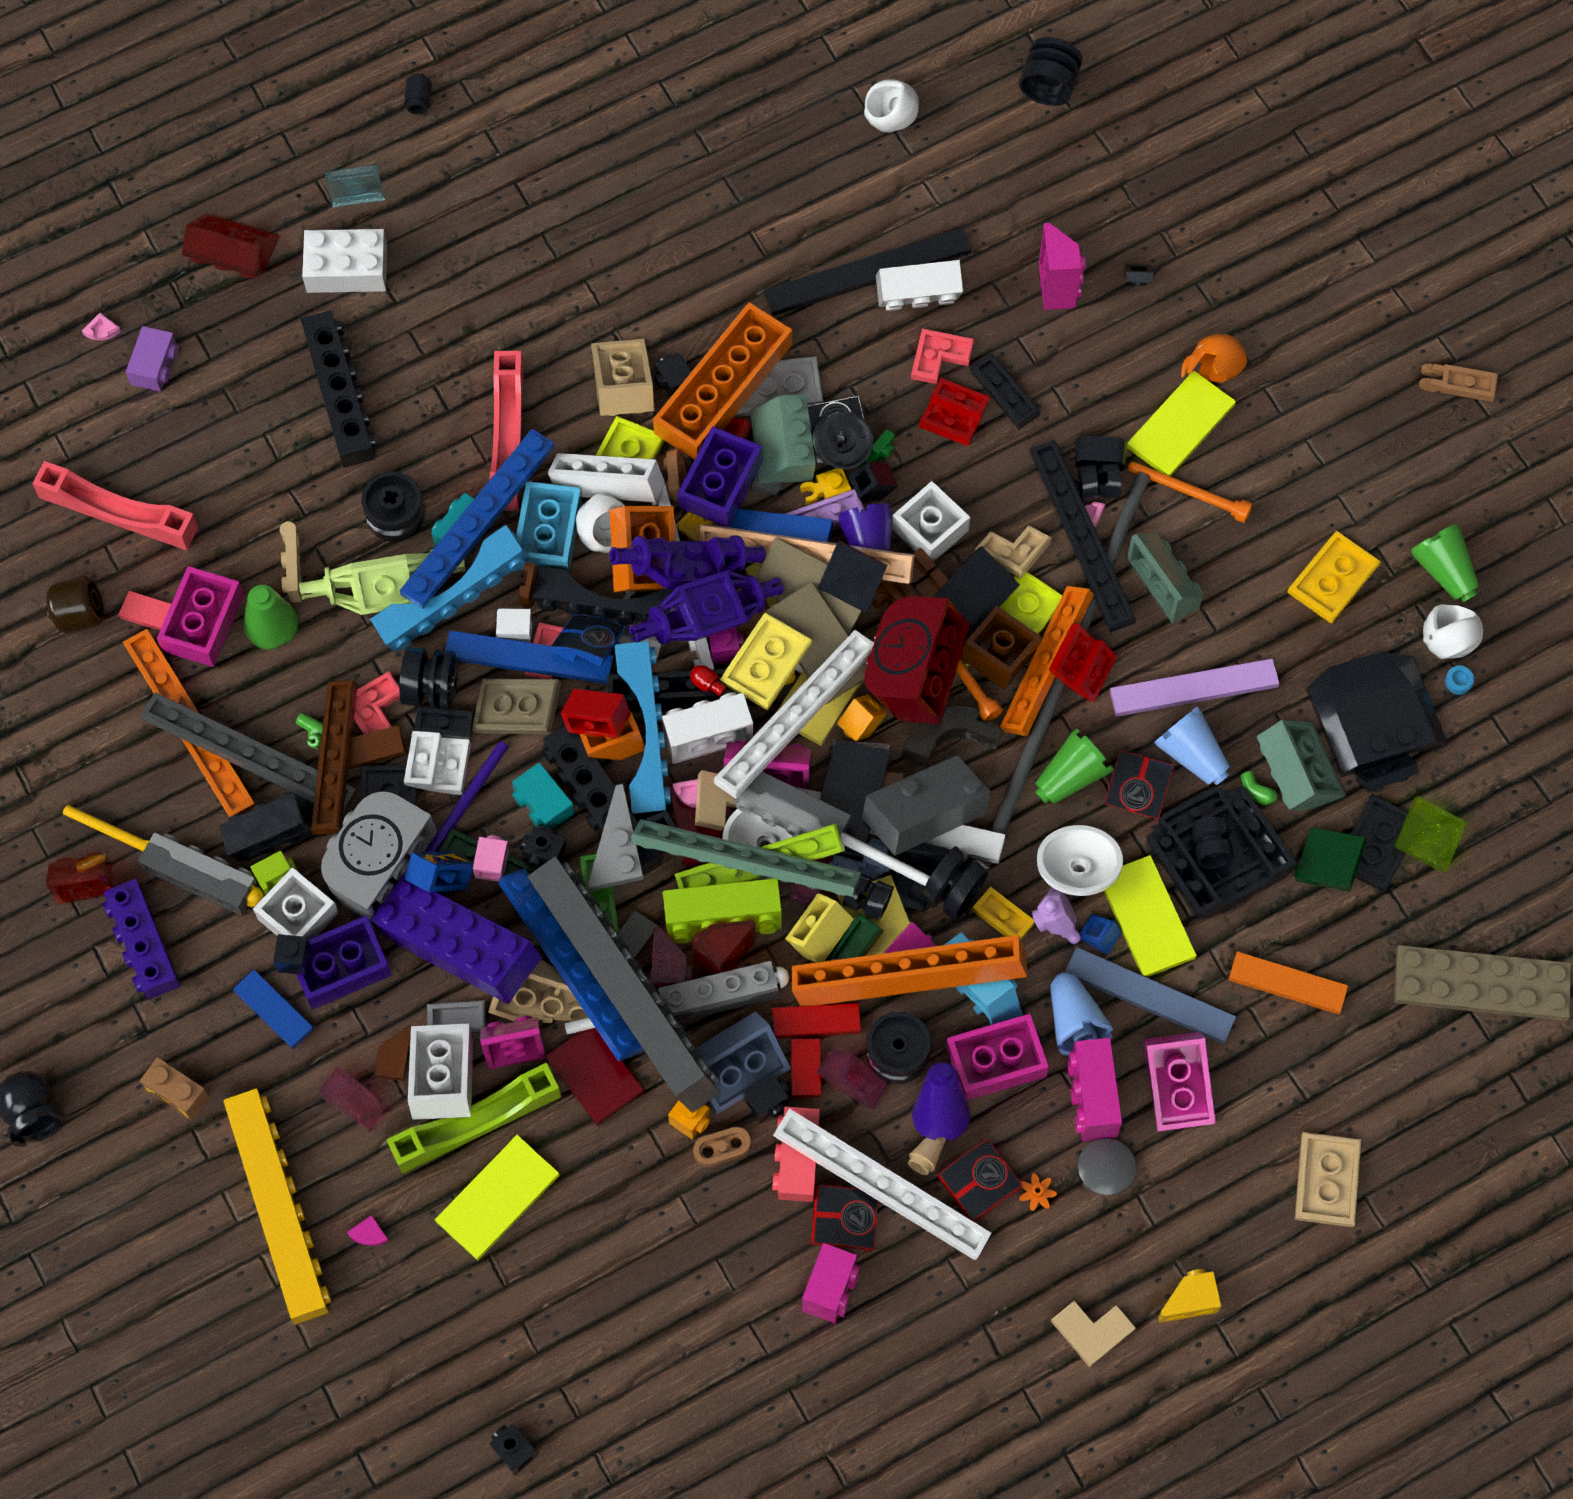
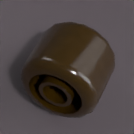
M80 576L55 583L49 587L47 592L46 612L49 619L52 620L60 632L71 634L96 627L103 622V600L97 585L91 578Z

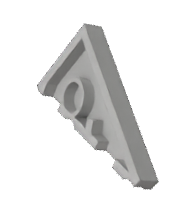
M623 784L616 785L588 882L590 891L644 880L637 846L631 843L633 828Z

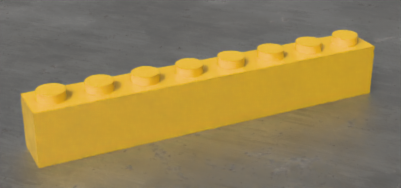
M256 1088L224 1099V1105L290 1318L297 1325L328 1314L327 1304L331 1303V1298L327 1286L321 1287L318 1276L323 1275L318 1258L312 1259L309 1250L314 1247L309 1230L304 1232L301 1221L306 1220L301 1204H295L292 1194L297 1193L292 1176L286 1177L284 1167L288 1166V1161L284 1150H278L275 1140L280 1139L275 1122L269 1123L267 1113L272 1111L266 1095L261 1097Z

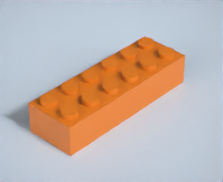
M748 302L653 418L654 434L695 460L712 426L724 430L792 346V329Z

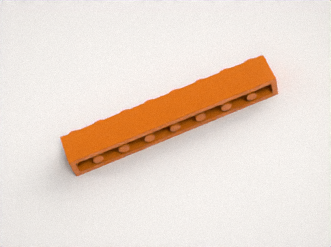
M1019 935L795 965L792 966V992L800 1006H816L1027 977L1026 951Z

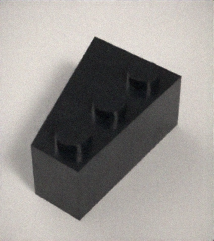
M286 792L279 795L277 800L254 806L252 811L231 816L227 822L219 825L227 855L242 862L275 852L274 846L291 841L292 846L301 844L300 838L313 835L311 824L314 803L294 792ZM318 834L317 836L321 838L327 836V834Z

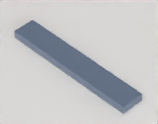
M1076 947L1065 973L1076 975L1086 985L1191 1031L1201 1032L1203 1036L1223 1045L1236 1016Z

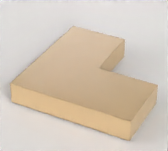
M1029 525L1014 543L990 531L975 551L980 546H983L1007 572L1021 579L1051 544V537Z
M701 770L698 774L695 825L721 831L725 827L726 806L737 808L736 804H734V797L714 784V778L718 774Z
M1075 1301L1051 1319L1053 1325L1089 1368L1136 1329L1117 1305L1094 1324Z

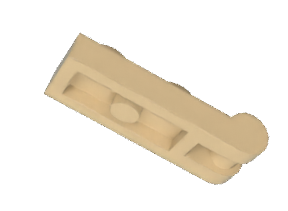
M287 521L281 524L279 529L286 547V552H281L282 568H286V577H282L283 593L288 594L291 603L302 602L299 582H301L300 539L294 523Z

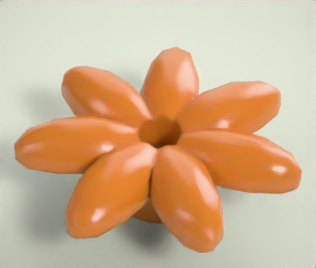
M1034 1173L1032 1174L1031 1184L1024 1181L1020 1182L1023 1185L1022 1188L1027 1191L1019 1197L1020 1201L1030 1200L1031 1211L1037 1208L1038 1203L1045 1209H1049L1050 1205L1047 1198L1057 1195L1056 1191L1047 1189L1051 1183V1178H1046L1040 1183L1037 1174Z

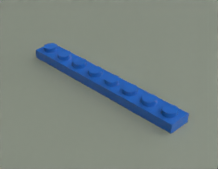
M533 429L529 431L400 589L401 596L424 609L555 448L553 441Z
M525 868L501 877L498 883L618 1062L642 1052V1046L527 877L529 874Z

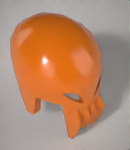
M1213 334L1198 342L1192 355L1184 359L1181 377L1184 378L1186 373L1190 374L1200 361L1202 365L1198 374L1209 382L1223 383L1233 379L1246 367L1247 355L1240 341L1231 335Z

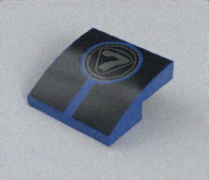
M573 615L552 643L549 651L573 663L579 656L601 667L624 635L626 627L599 617Z

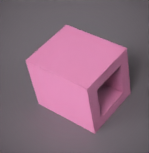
M489 835L487 838L479 837L473 865L475 878L500 881V878L505 875L509 855L507 841L494 835Z

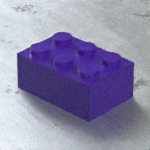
M712 426L677 493L679 508L724 527H730L763 462L762 446Z
M367 915L309 939L311 953L307 975L297 974L312 1010L392 976Z

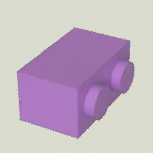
M142 326L126 369L130 385L161 392L164 383L169 381L171 362L177 358L179 352V345L176 343L173 333Z

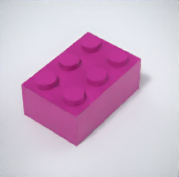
M188 566L157 636L162 652L214 667L244 597L240 582Z
M1031 1014L947 1038L946 1051L950 1063L958 1073L966 1100L1047 1076L1049 1066Z
M1110 1038L1075 1041L1073 1051H1069V1059L1066 1061L1068 1077H1073V1087L1070 1088L1072 1105H1077V1115L1074 1116L1076 1133H1081L1082 1142L1104 1138L1116 1139L1122 1125Z

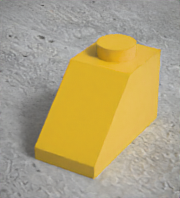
M1205 1269L1189 1271L1187 1273L1188 1276L1183 1277L1158 1317L1159 1323L1218 1313L1221 1303L1214 1272L1205 1273Z

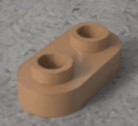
M675 449L667 452L663 462L668 473V482L665 484L668 497L678 502L677 493L687 476V466L683 452L680 449Z
M732 1127L699 1138L695 1142L693 1147L694 1158L698 1164L704 1167H712L745 1156L749 1152L751 1139L748 1132L740 1127ZM739 1140L742 1145L739 1148H733L731 1142ZM711 1149L714 1153L711 1157H705L703 1151Z

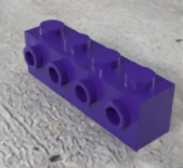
M136 878L104 891L107 901L102 904L108 918L114 917L117 926L112 927L118 943L124 942L127 951L122 952L127 967H133L137 976L132 977L137 992H144L147 999L150 1000L180 987L143 891Z

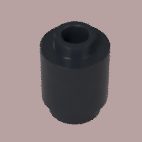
M414 74L406 79L404 104L408 112L416 115L426 113L431 103L432 82L423 74Z

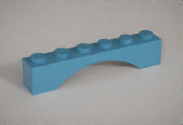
M505 525L483 540L479 554L466 574L450 589L432 598L424 609L414 603L391 604L370 620L386 646L394 652L404 650L412 644L415 638L431 632L438 622L454 616L457 609L478 599L480 593L484 590L497 586L507 574L520 570L525 562L530 559V556L515 533Z
M649 641L616 644L617 673L627 682L636 695L642 708L646 725V745L643 760L636 776L629 785L632 814L666 810V805L671 804L669 787L664 788L663 776H668L667 760H661L660 748H665L664 731L658 732L657 720H662L661 703L655 704L654 692H659L658 675L652 676L651 664H657L655 647H649Z

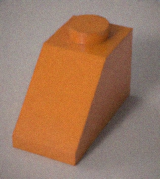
M630 712L631 715L619 738L580 734L588 757L622 760L645 750L632 712Z

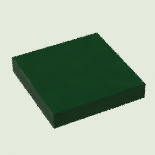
M1311 827L1294 877L1296 882L1351 892L1367 842L1365 837Z

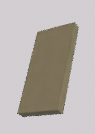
M775 538L756 576L758 582L762 583L778 577L781 583L776 585L783 584L784 592L771 598L779 602L812 582L846 634L850 636L862 611L818 589L828 564L779 538Z
M812 582L765 611L767 614L812 639V645L799 663L808 678L849 637ZM866 662L836 692L826 705L865 680Z

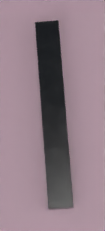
M961 227L765 289L764 296L772 316L876 284V274L879 269L945 262L971 254V247Z
M1053 440L1031 448L1030 455L1088 585L1094 594L1109 632L1111 633L1135 624V616L1056 441Z

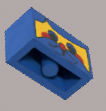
M451 851L412 853L408 862L405 880L427 892L467 890L474 863Z

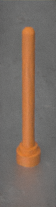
M1131 462L1128 465V470L1134 474L1144 473L1154 482L1231 512L1230 515L1235 517L1234 520L1245 524L1253 506L1251 502L1243 499L1242 501L1236 500L1233 502L1136 462Z
M960 659L956 673L979 704L977 706L979 709L978 714L985 723L994 720L1002 713V707L997 700H992L991 697L988 698Z

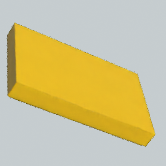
M1336 530L1288 588L1287 593L1332 624L1380 566L1381 561Z

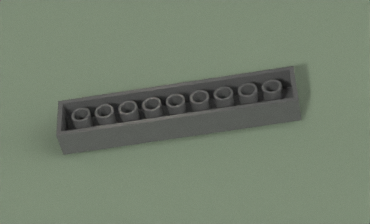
M555 856L527 877L675 1097L693 1113L720 1094V1090L715 1085L719 1079L702 1060L704 1057L687 1038V1032L673 1017V1012L667 1003L660 998L655 985L642 972V966L628 951L629 947L621 936L613 929L614 925L606 914H603L600 910L599 903L585 888V883L578 873L572 869L567 861L562 864Z

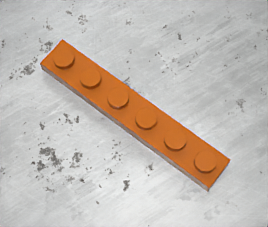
M1066 587L1000 725L1004 732L1023 736L1028 735L1055 678L1048 669L1071 624H1081L1094 596L1090 589Z

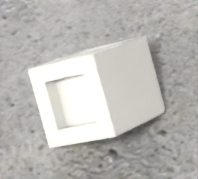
M498 609L497 638L532 643L533 620L531 609Z

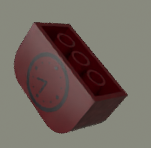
M909 596L895 601L882 616L879 629L874 636L871 654L867 658L865 684L868 690L895 718L901 721L940 724L970 623L948 598Z

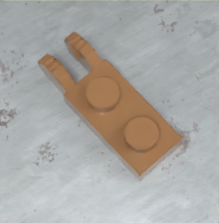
M1432 363L1423 364L1421 373L1435 378L1442 376V379L1423 378L1419 382L1420 389L1429 392L1440 391V393L1489 402L1494 401L1498 378L1497 373L1447 364L1444 366Z

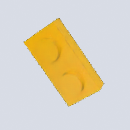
M991 886L972 909L974 913L1005 937L1019 935L1022 940L1035 925L1034 919Z

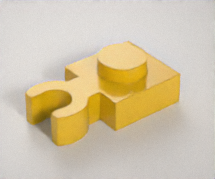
M837 468L816 475L817 483L805 482L800 486L801 493L806 491L813 493V495L805 497L806 505L816 503L820 497L828 499L851 490L843 469Z

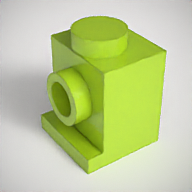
M281 851L250 866L265 896L292 867L298 872L291 857L285 859Z

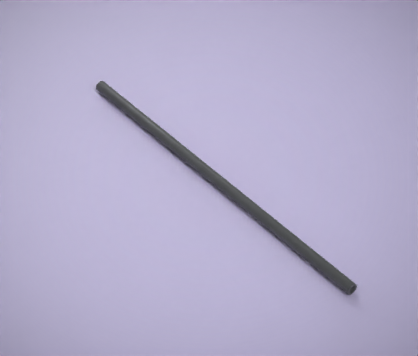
M1144 473L1137 474L1105 551L1112 568L1116 563L1150 480L1149 476ZM1094 596L1080 624L1086 631H1088L1098 607ZM1057 677L1054 678L1041 706L990 830L992 832L1005 834L1065 687V684Z

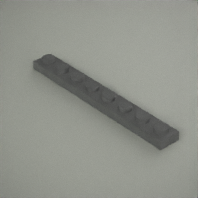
M158 693L153 694L142 711V720L314 802L318 770ZM347 784L343 814L356 792L355 788Z

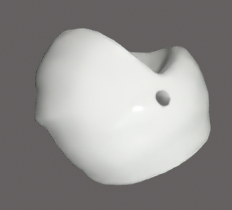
M896 79L882 80L874 84L868 91L865 98L864 115L872 126L882 132L892 133L905 129L917 117L919 109L918 95L910 85Z
M600 493L594 495L579 509L576 515V530L580 540L590 550L610 553L611 531L609 510L623 507L624 505L621 501Z
M1440 604L1433 608L1424 622L1423 641L1428 649L1440 659L1464 657L1475 650L1481 643L1483 638L1482 621L1475 612L1467 608Z

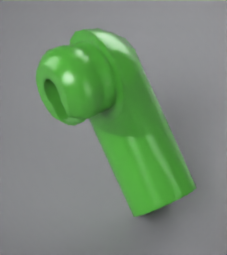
M302 712L296 719V725L308 731V745L311 748L319 749L323 723Z
M1253 771L1240 775L1243 787H1245L1254 802L1262 805L1276 802L1277 792L1274 789L1257 784Z

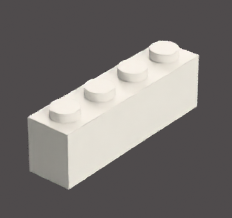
M557 453L548 471L553 485L580 488L581 497L592 498L594 495L601 493L614 497L617 500L656 502L665 483L658 463L654 459Z

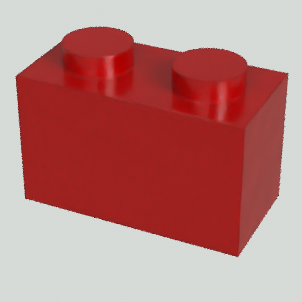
M573 689L561 711L563 721L569 733L619 738L631 715L624 695Z

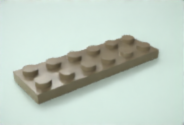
M1398 945L1395 962L1394 1003L1567 1021L1570 1013L1571 963Z

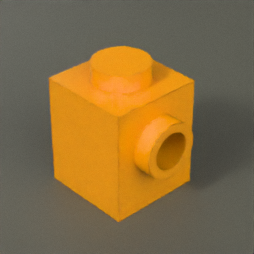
M867 694L854 698L837 724L843 729L844 734L848 738L857 742L869 738L887 712Z
M679 1100L668 1114L669 1124L692 1140L698 1132L702 1134L711 1121L709 1107L706 1105L691 1113Z

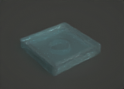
M378 165L325 172L333 208L385 201Z

